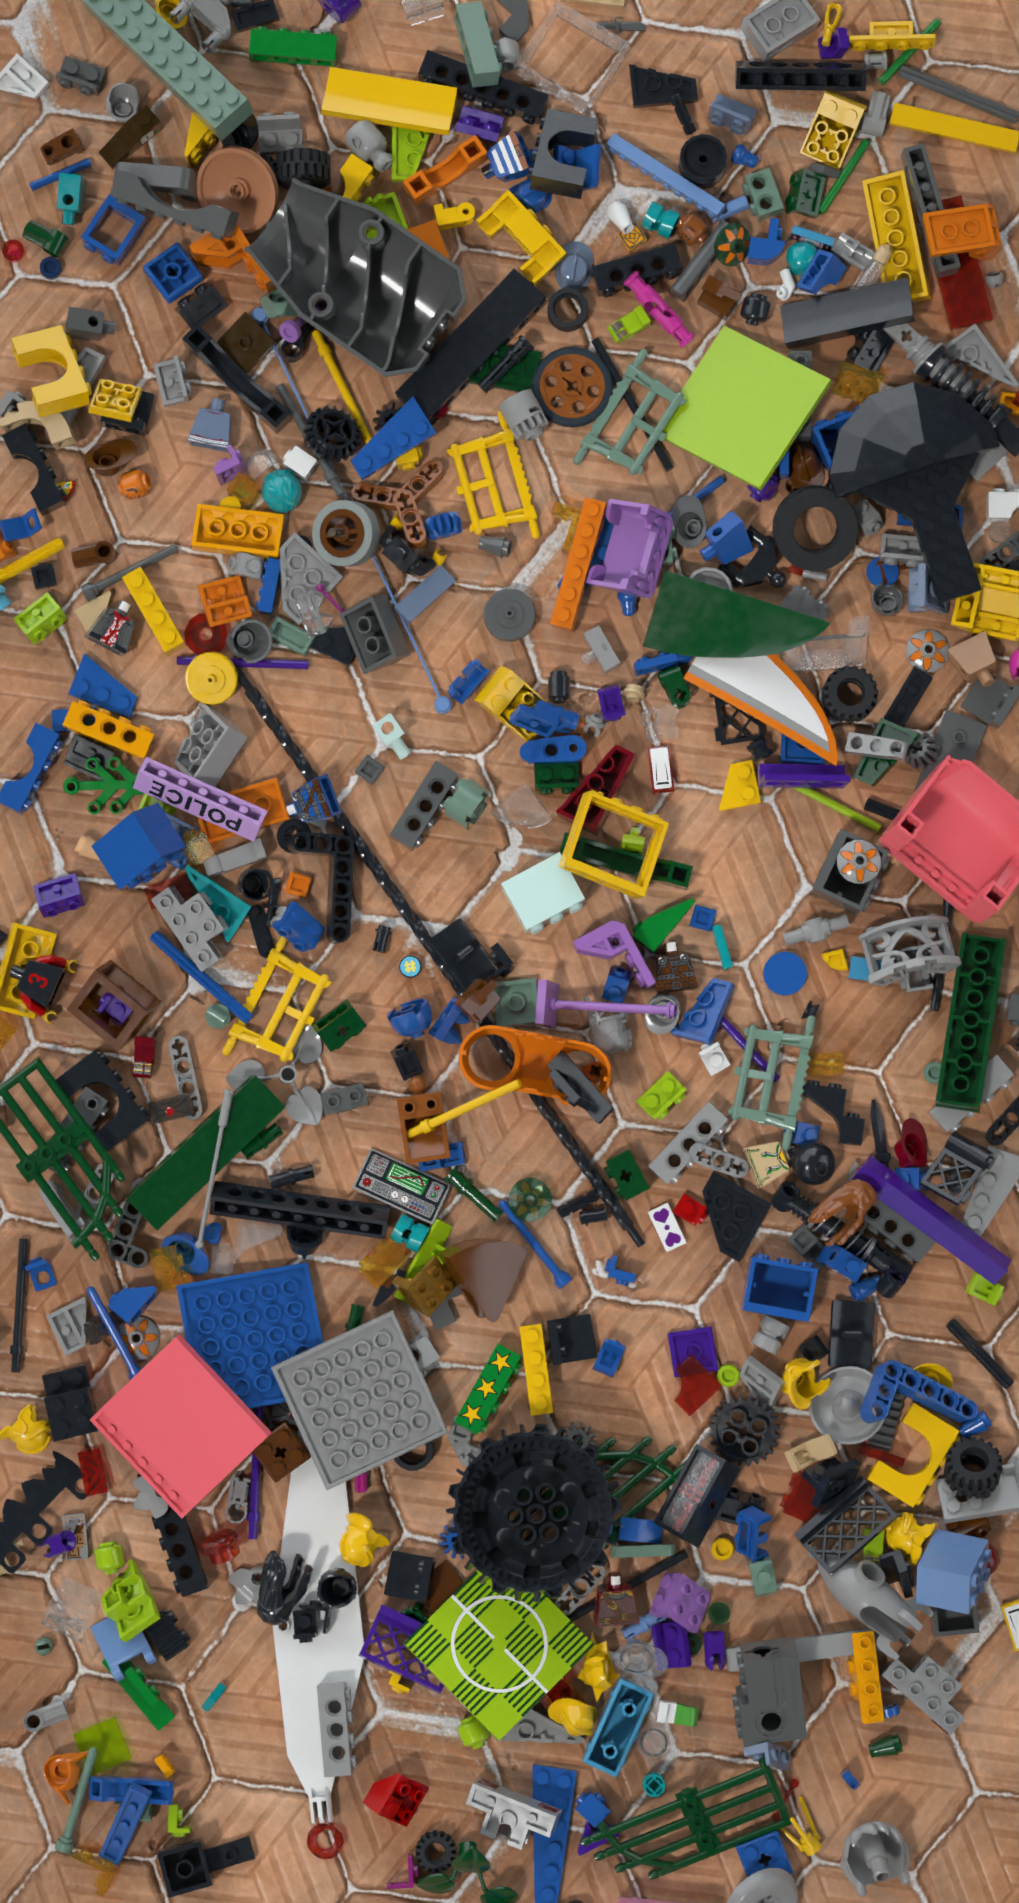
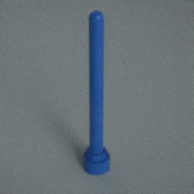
M500 1200L499 1207L554 1275V1284L559 1290L573 1279L571 1275L559 1269L519 1216H516L515 1211L508 1202Z
M90 1286L87 1288V1294L129 1369L128 1378L131 1380L142 1369L140 1365L137 1366L97 1291L94 1287Z

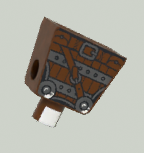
M677 942L665 943L666 956L657 957L655 993L698 989L689 954H679Z

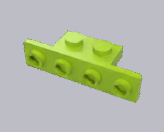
M439 1219L435 1220L404 1279L407 1277L413 1279L432 1256L437 1257L445 1267L438 1254L446 1249L442 1246L449 1236L452 1226ZM397 1289L394 1297L409 1304Z

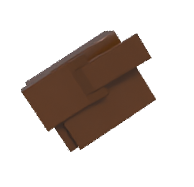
M709 275L701 290L703 292L697 300V305L726 321L742 294L730 288L729 284Z
M475 979L454 1004L472 1023H478L483 1020L501 999L494 991L498 984L493 979L488 983L483 979Z

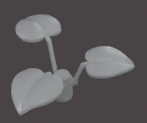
M305 1025L292 1051L294 1059L291 1065L282 1067L278 1074L264 1076V1068L259 1062L245 1060L239 1063L226 1076V1081L236 1090L250 1075H256L263 1083L265 1080L279 1078L282 1083L291 1084L296 1093L287 1099L286 1111L288 1115L299 1123L316 1126L322 1116L323 1106L320 1094L310 1086L302 1088L299 1092L294 1082L297 1077V1071L294 1066L298 1059L302 1063L316 1061L322 1051L321 1039L312 1026ZM291 1034L287 1037V1039H286V1041H285V1045H286V1043H287L289 1037L291 1036Z

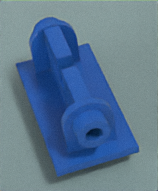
M477 659L470 661L462 671L466 677L462 679L458 676L448 686L449 690L447 693L451 698L463 704L489 674L490 670L483 667Z

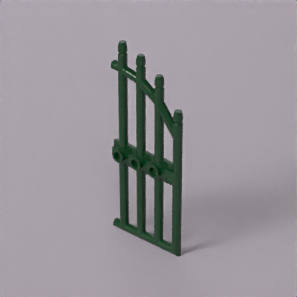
M37 1057L0 1085V1096H2L38 1148L27 1155L1 1118L0 1133L20 1159V1162L15 1166L28 1183L35 1180L76 1237L71 1241L73 1247L77 1249L82 1245L84 1250L89 1253L90 1258L93 1261H97L100 1258L99 1254L93 1249L88 1236L97 1228L108 1243L114 1239L112 1233L107 1230V1226L102 1221V1216L107 1205L113 1210L116 1217L121 1218L124 1215L123 1210L110 1194L111 1172L114 1173L115 1178L120 1183L126 1178L44 1063ZM36 1069L74 1120L64 1129L26 1078ZM17 1083H20L56 1133L47 1142L44 1141L8 1091ZM87 1139L103 1160L102 1181L77 1148ZM68 1153L72 1155L101 1195L96 1210H94L59 1161ZM51 1166L90 1218V1222L83 1230L80 1229L41 1175Z
M613 1436L596 1448L599 1452L597 1460H617L611 1465L612 1469L604 1473L607 1480L631 1460L646 1465L612 1493L611 1496L619 1499L622 1498L655 1469L666 1476L663 1481L622 1514V1517L633 1518L669 1486L675 1483L685 1463L674 1471L663 1464L677 1450L673 1444L655 1458L640 1454L644 1447H647L653 1441L649 1436L644 1437L640 1443L634 1445L629 1451H608V1448H611L617 1442ZM549 1488L541 1495L543 1500H549L552 1497V1489ZM561 1507L554 1513V1516L558 1519L563 1518L566 1513L565 1508ZM520 1513L511 1520L512 1523L520 1520ZM612 1527L610 1541H617L618 1527ZM531 1532L523 1540L526 1542L532 1540L534 1536L533 1532ZM542 1591L549 1598V1595L545 1591Z
M762 1757L758 1760L760 1767L700 1791L697 1790L696 1786L682 1789L681 1792L675 1794L677 1800L610 1827L605 1822H600L597 1825L600 1831L580 1839L582 1846H587L592 1842L595 1843L606 1839L611 1847L595 1853L596 1861L619 1853L629 1860L614 1866L616 1873L624 1872L626 1869L629 1870L639 1865L659 1868L648 1873L650 1880L789 1826L792 1822L790 1821L791 1815L771 1767L766 1765L765 1757ZM764 1775L767 1781L766 1785L711 1807L705 1808L702 1799ZM770 1792L772 1793L774 1802L714 1826L710 1820V1816ZM680 1808L684 1815L681 1819L621 1843L614 1836L617 1833ZM779 1810L782 1819L720 1843L717 1834ZM689 1826L692 1833L689 1836L642 1855L631 1850L633 1847ZM696 1843L699 1852L674 1862L657 1859Z

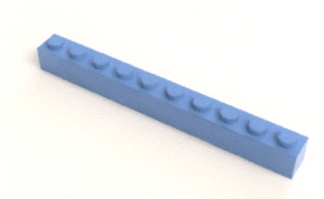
M615 133L606 143L607 150L611 154L615 153L622 161L626 160L630 166L640 169L642 174L649 175L656 183L660 182L667 190L671 189L676 196L685 198L687 203L694 204L698 210L705 211L709 217L718 220L724 212V203Z

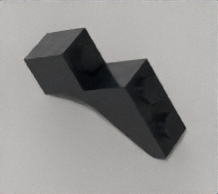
M807 1080L806 1084L802 1087L804 1090L802 1094L835 1120L838 1128L837 1143L861 1146L865 1119L860 1118V1114L847 1112V1116H843L847 1089H841L842 1085L829 1083L827 1087L820 1086L819 1081Z

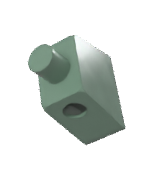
M770 1556L754 1563L750 1558L746 1557L755 1599L774 1595L778 1592Z

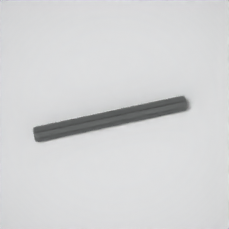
M902 65L899 70L898 76L1003 120L1016 124L1019 118V111L914 68Z

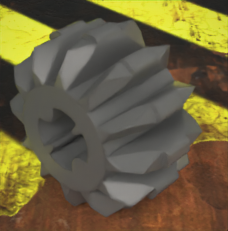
M923 732L918 740L908 749L905 762L914 769L920 767L926 770L927 764L933 765V758H939L935 752L940 750L936 744V739Z
M571 1422V1431L567 1427H563L566 1430L565 1432L568 1433L564 1437L572 1442L574 1441L572 1437L575 1434L576 1436L578 1434L583 1436L581 1449L586 1448L588 1445L596 1446L595 1442L589 1441V1439L596 1437V1434H586L591 1430L590 1426H587L584 1431L582 1430L583 1422H579L578 1429L575 1428L574 1422Z

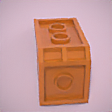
M985 203L927 212L922 215L931 258L968 252L969 257L987 261L993 260L1002 248L993 204Z
M238 225L235 226L232 239L224 237L223 240L211 237L210 232L189 245L192 258L197 265L231 269L244 261L243 264L247 271L254 273L255 283L261 291L265 290L266 293H269L275 289L273 282L253 257L244 251V248L250 246V243Z

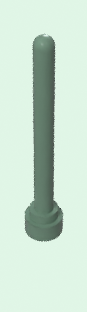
M94 1747L88 1751L64 1834L56 1841L55 1849L62 1853L71 1854L75 1843L73 1842L74 1838L72 1835L97 1756V1749Z

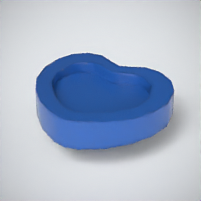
M214 1222L206 1226L203 1239L211 1245L219 1243L221 1240L220 1234L223 1230L222 1225L219 1222Z

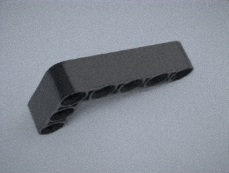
M298 832L290 836L287 841L289 851L294 854L329 856L326 938L332 944L343 943L350 937L354 842L352 838L346 835ZM296 837L302 839V849L296 847L294 843ZM317 839H321L325 843L324 850L317 848ZM339 841H343L346 844L345 852L339 850ZM338 862L344 864V874L338 872ZM337 884H340V885L343 886V888H344V894H343V895L337 894V892H336V886H337ZM336 906L343 909L342 917H338L335 914ZM335 928H339L342 931L341 939H337L334 936Z

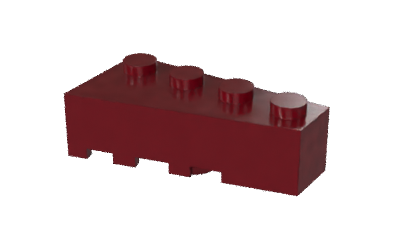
M615 744L591 774H588L583 780V783L555 811L558 817L573 824L583 793L591 790L601 791L604 793V797L609 799L617 798L637 761L636 754ZM590 803L582 829L597 836L610 811Z

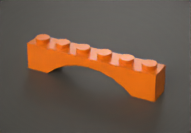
M585 497L550 622L554 628L574 633L589 567L606 519V502Z

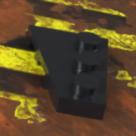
M629 64L633 108L672 105L670 97L676 93H680L683 104L698 102L695 78L673 73L666 74L657 72L655 69H644Z

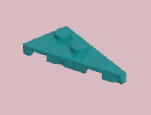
M187 865L185 870L191 882H193L199 893L205 891L213 903L209 906L216 917L221 914L228 924L229 928L222 933L225 936V940L230 942L253 906L192 866Z

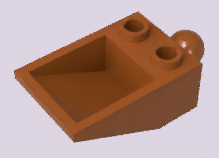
M413 1076L409 1080L408 1086L414 1092V1096L397 1098L406 1164L451 1158L446 1122L436 1126L433 1131L426 1134L423 1132L412 1138L407 1136L406 1131L419 1125L420 1121L427 1118L432 1119L444 1113L441 1092L423 1094L426 1088L425 1079L421 1076ZM429 1100L435 1101V1107L432 1109L427 1107ZM408 1103L413 1105L411 1112L405 1110V1106Z

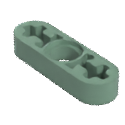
M675 1544L610 1546L611 1558L675 1555Z

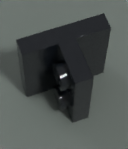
M833 1457L804 1469L802 1477L816 1490L811 1504L816 1509L828 1505L854 1482L861 1463L856 1458L841 1463L837 1458Z

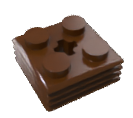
M286 1420L271 1429L272 1433L253 1451V1454L275 1483L311 1458L308 1449ZM276 1447L280 1449L286 1448L284 1451L285 1455H276Z

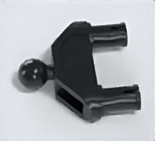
M750 525L748 530H746L750 541L757 545L759 550L744 570L741 569L740 571L730 563L720 564L718 570L722 571L732 580V584L736 588L762 584L766 577L769 578V582L773 587H783L786 583L785 574L781 571L774 572L772 570L776 564L774 538L771 535L765 536Z

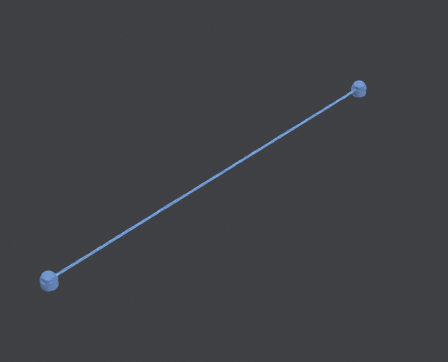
M262 307L255 308L251 317L260 326H263L265 331L271 336L266 326L269 317L266 316ZM274 345L273 348L276 352V355L299 401V404L306 418L308 419L309 415L304 407V404L297 392V389L289 375V372L281 358V355L276 345ZM344 494V495H343L344 499H345V500H348L346 494ZM373 554L372 559L379 571V574L387 588V591L394 605L396 606L397 602L376 560V557ZM400 616L438 697L434 703L435 710L441 715L448 714L452 709V702L448 697L440 696L408 625Z

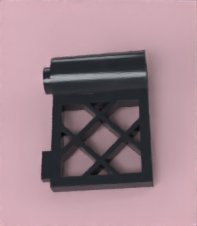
M709 693V697L714 698L718 728H714L716 741H720L721 745L764 738L763 724L760 720L757 719L756 722L752 719V716H748L742 710ZM729 704L736 709L729 720L721 715L720 705ZM737 712L748 718L741 729L731 722ZM722 719L727 722V723L724 725V727H723ZM752 721L758 726L759 735L749 736L743 730ZM730 724L739 732L734 739L725 740L724 730ZM741 733L746 736L743 738H738Z
M954 1131L949 1136L944 1149L921 1180L920 1185L957 1206L960 1203L965 1205L972 1194L969 1190L980 1174L986 1169L990 1170L995 1162V1158H993L994 1153ZM946 1156L954 1161L955 1167L942 1169L941 1162ZM969 1169L974 1172L971 1178L961 1180L960 1170ZM956 1171L958 1181L946 1183L944 1174ZM941 1175L943 1184L933 1185L928 1181L931 1176ZM960 1185L961 1193L956 1198L948 1193V1187Z

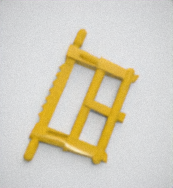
M499 411L497 415L503 431L485 438L481 436L459 446L453 443L450 449H446L449 456L454 459L461 486L456 487L458 496L464 494L472 523L469 528L470 533L474 532L476 535H480L483 530L508 527V524L529 521L532 538L539 539L540 531L537 521H535L537 520V514L533 505H531L532 494L528 493L530 487L526 485L528 479L524 478L525 471L522 470L523 463H520L521 456L517 454L519 448L515 447L514 435L501 411ZM501 445L506 446L523 506L521 509L504 513L486 451V449ZM478 452L485 479L469 484L462 456ZM487 487L495 516L480 520L472 492Z
M280 936L275 946L276 948L271 949L266 966L261 967L262 974L257 975L258 981L254 982V989H250V996L246 997L247 1003L242 1004L249 1012H253L275 967L278 966L292 973L293 976L262 1036L245 1028L246 1023L238 1019L237 1023H234L228 1033V1036L231 1037L228 1038L222 1050L224 1056L230 1055L236 1044V1039L255 1045V1049H262L280 1056L281 1062H286L288 1059L293 1061L294 1055L292 1051L305 1025L311 1026L315 1018L310 1015L324 988H328L332 982L328 981L329 976L327 974L320 976L305 967L301 961L296 963L282 954L281 951L288 942L285 937ZM301 978L316 985L303 1012L288 1006ZM284 1013L298 1019L285 1047L270 1040Z

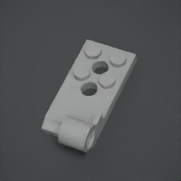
M1019 1459L1012 1464L1002 1465L998 1486L996 1485L994 1492L990 1491V1497L986 1499H976L975 1496H971V1499H968L966 1502H959L956 1499L958 1491L950 1489V1484H946V1478L936 1480V1488L945 1524L1019 1512Z

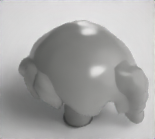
M881 1821L864 1823L857 1826L847 1835L843 1845L840 1867L860 1897L866 1895L867 1884H874L897 1876L903 1885H908L910 1883V1847L903 1840L899 1830L893 1825Z

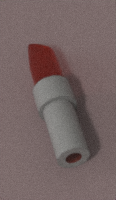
M790 565L786 569L787 572L802 576V578H811L826 582L828 576L827 573L808 571L794 565Z

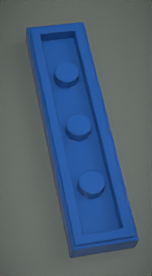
M134 1782L131 1783L98 1855L99 1857L119 1866L152 1791Z

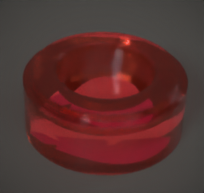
M9 240L2 247L4 258L11 263L19 262L24 257V247L18 240Z

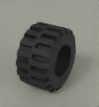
M293 148L278 153L276 156V179L278 185L290 189L291 181L295 178L301 183L319 189L328 186L331 183L330 155L314 148Z
M848 665L843 666V668H838L831 673L821 693L825 711H829L830 717L837 718L841 723L843 721H847V723L859 722L861 719H865L873 710L878 700L877 683L873 681L872 674L868 675L866 669H858V666L855 665L852 667H848ZM844 683L857 685L863 696L861 702L855 706L843 704L837 696V690L840 685Z
M965 1437L961 1439V1442L956 1441L953 1443V1447L949 1448L944 1467V1477H946V1484H950V1489L958 1491L957 1495H966L968 1499H971V1496H975L976 1499H980L981 1495L988 1496L990 1491L994 1492L996 1485L998 1486L1003 1464L1002 1456L998 1455L999 1450L997 1447L992 1448L993 1444L991 1442L985 1443L983 1438L975 1440V1437H970V1440H967ZM976 1464L983 1471L971 1472L965 1469L963 1465Z

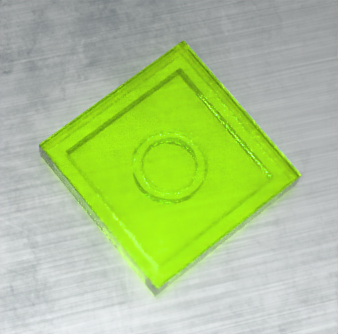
M115 1716L73 1734L80 1752L89 1751L92 1747L97 1749V1756L91 1776L132 1759Z

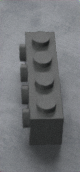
M88 1087L84 1088L74 1103V1106L94 1133L98 1128L95 1124L99 1118L103 1119L110 1110V1107H108L110 1102ZM69 1113L60 1124L63 1129L74 1121ZM81 1143L77 1147L80 1152L83 1151L85 1144ZM70 1153L59 1160L67 1172L73 1165L70 1162L73 1158ZM51 1166L50 1168H48V1169H50L51 1171H53L54 1173H56V1171L54 1170V1168H53L52 1166Z

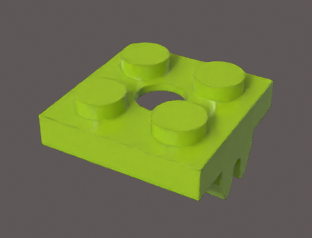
M395 191L386 195L379 193L375 198L370 196L363 202V204L377 208L406 230L408 229ZM371 230L366 237L373 239L377 236L378 231Z

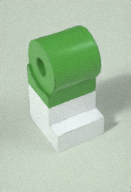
M659 1699L656 1722L696 1727L700 1708Z

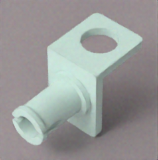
M387 714L373 724L374 729L381 738L380 741L386 746L390 744L400 760L411 753L401 739V736L405 733L392 714ZM385 722H391L394 726V729L388 734H384L381 730Z

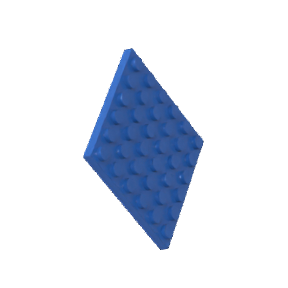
M308 1262L176 1285L185 1339L188 1344L249 1409L286 1403L271 1367L323 1343Z

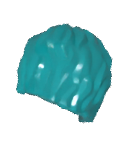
M286 469L274 470L265 476L262 484V497L272 510L288 513L293 511L300 503L302 495L301 484L292 471Z

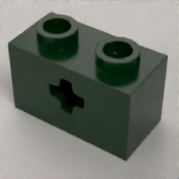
M346 999L311 1026L330 1052L341 1048L351 1037L359 1035L363 1028L366 1027V1024Z
M629 1149L605 1161L607 1166L604 1167V1170L609 1180L612 1178L615 1180L617 1186L614 1189L619 1199L624 1198L627 1201L650 1189ZM623 1170L626 1173H631L629 1177L630 1182L628 1183L625 1180L621 1181L619 1178Z

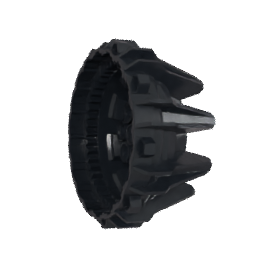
M536 1423L533 1430L528 1433L525 1426L520 1424L519 1433L507 1435V1432L502 1429L501 1440L495 1442L488 1437L480 1442L481 1453L477 1457L468 1453L467 1456L473 1460L464 1472L460 1469L456 1470L463 1478L460 1483L452 1484L449 1488L448 1494L455 1500V1507L446 1509V1513L453 1514L455 1527L447 1528L449 1533H458V1539L452 1545L456 1554H466L470 1558L464 1566L466 1570L469 1571L475 1567L482 1573L478 1579L480 1584H484L487 1580L492 1579V1591L502 1595L509 1588H512L515 1591L516 1601H521L523 1592L534 1593V1602L540 1603L542 1591H545L551 1599L562 1596L563 1586L570 1584L576 1593L580 1590L576 1586L575 1581L585 1574L591 1581L596 1580L589 1569L593 1565L604 1567L608 1561V1557L604 1552L605 1545L618 1547L617 1542L609 1540L612 1527L623 1528L622 1523L612 1521L613 1514L622 1509L621 1499L610 1494L611 1491L620 1487L617 1481L608 1484L604 1473L611 1470V1466L606 1464L598 1467L596 1461L599 1452L593 1446L581 1449L580 1446L583 1440L581 1436L578 1435L575 1441L572 1442L564 1437L566 1430L560 1427L555 1435H551L546 1424ZM545 1488L552 1489L553 1494L549 1500H543L541 1497V1493ZM523 1490L530 1492V1498L526 1502L519 1500V1494ZM560 1506L564 1507L566 1511L564 1517L556 1518L554 1516L555 1509ZM535 1509L543 1511V1517L538 1521L532 1519V1512ZM513 1511H519L521 1515L520 1520L516 1523H512L509 1519ZM549 1527H553L556 1530V1535L553 1539H546L545 1530ZM530 1529L533 1531L534 1536L532 1540L526 1542L523 1540L522 1534L525 1530Z

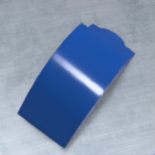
M770 219L767 239L750 238L747 264L765 266L779 259L785 245V241H780L782 226H779V219Z

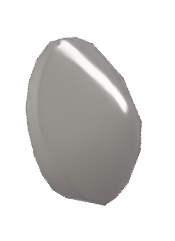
M666 992L658 993L647 1003V1005L666 1006L668 1002L677 1004V1016L671 1019H667L664 1014L644 1013L646 1027L652 1033L666 1034L676 1026L680 1017L681 1007L677 998L672 994Z

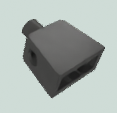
M69 307L65 333L69 334L70 339L99 341L102 333L115 334L116 322L103 320V312Z

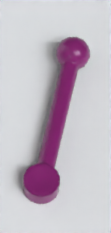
M323 584L316 586V590L321 592L340 613L345 611L327 593Z

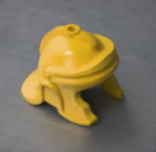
M795 1358L785 1366L782 1376L785 1384L782 1391L789 1395L793 1405L800 1410L810 1407V1400L816 1395L819 1396L824 1393L831 1385L830 1378L815 1382L814 1367L821 1363L818 1359L809 1361L805 1358Z
M29 1404L22 1409L17 1417L18 1420L12 1426H6L0 1431V1441L10 1439L21 1452L37 1454L43 1452L51 1441V1428L49 1421H45V1419L36 1421V1406L32 1407V1404Z
M903 1512L901 1517H898L885 1529L886 1541L894 1551L900 1549L904 1557H908L910 1566L914 1567L922 1554L921 1545L933 1532L935 1523L918 1526L913 1513Z
M348 1513L345 1515L348 1525L340 1540L342 1560L353 1566H368L374 1562L375 1549L388 1546L390 1543L385 1536L377 1534L372 1529L373 1525L369 1518L358 1513Z

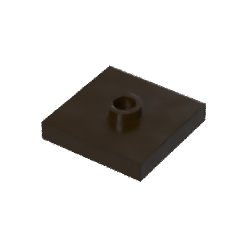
M244 312L217 341V344L246 374L277 343L247 312Z

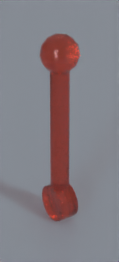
M791 1779L790 1787L784 1796L785 1803L794 1788L799 1786L797 1779ZM779 1810L771 1815L773 1821L780 1819Z

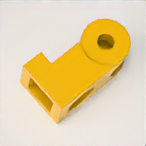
M463 202L458 207L443 209L442 203L436 204L433 207L439 231L467 226L475 219V208L468 202Z

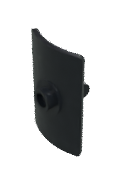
M458 918L427 941L430 948L463 992L467 990L475 979H483L485 981L499 969L462 918Z
M832 1300L828 1366L872 1368L875 1303Z

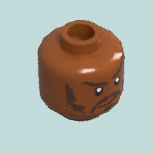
M685 214L675 226L677 228L676 235L688 246H693L695 243L700 245L708 236L705 234L708 228L707 224L696 214Z

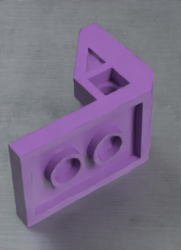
M612 920L573 941L572 946L576 953L611 960L626 952L624 958L630 968L634 967L636 970L635 979L640 988L644 986L648 990L654 987L656 982L625 924ZM616 940L618 946H613L611 942Z

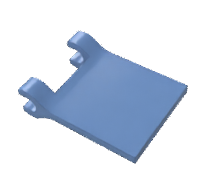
M109 1617L90 1627L115 1681L119 1682L125 1678L120 1665L142 1653L149 1665L157 1661L143 1631L125 1643L119 1637L116 1622Z

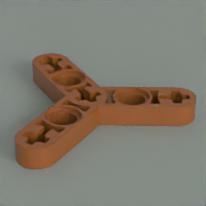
M437 460L426 462L400 489L366 483L356 484L352 489L353 500L367 507L397 511L408 544L412 548H421L426 544L427 536L416 504L442 479L444 475L442 464ZM436 468H437V471H438L437 473L432 472V473L430 474V469L436 470ZM416 482H423L425 484L421 490H415L413 485ZM362 491H365V494H363L362 497L358 496V494H361ZM382 493L389 495V498L384 502L377 500V497ZM402 498L407 500L408 508L406 509L401 501ZM408 515L416 516V520L413 523L404 521ZM412 530H417L418 536L420 537L419 540H416L414 538Z

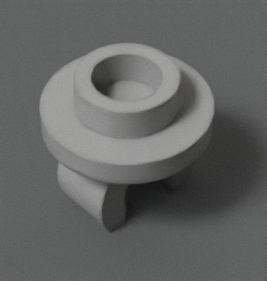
M597 713L586 715L585 721L587 723L583 731L586 733L589 727H594L596 729L594 737H598L601 728L606 726V722L603 720L604 717Z

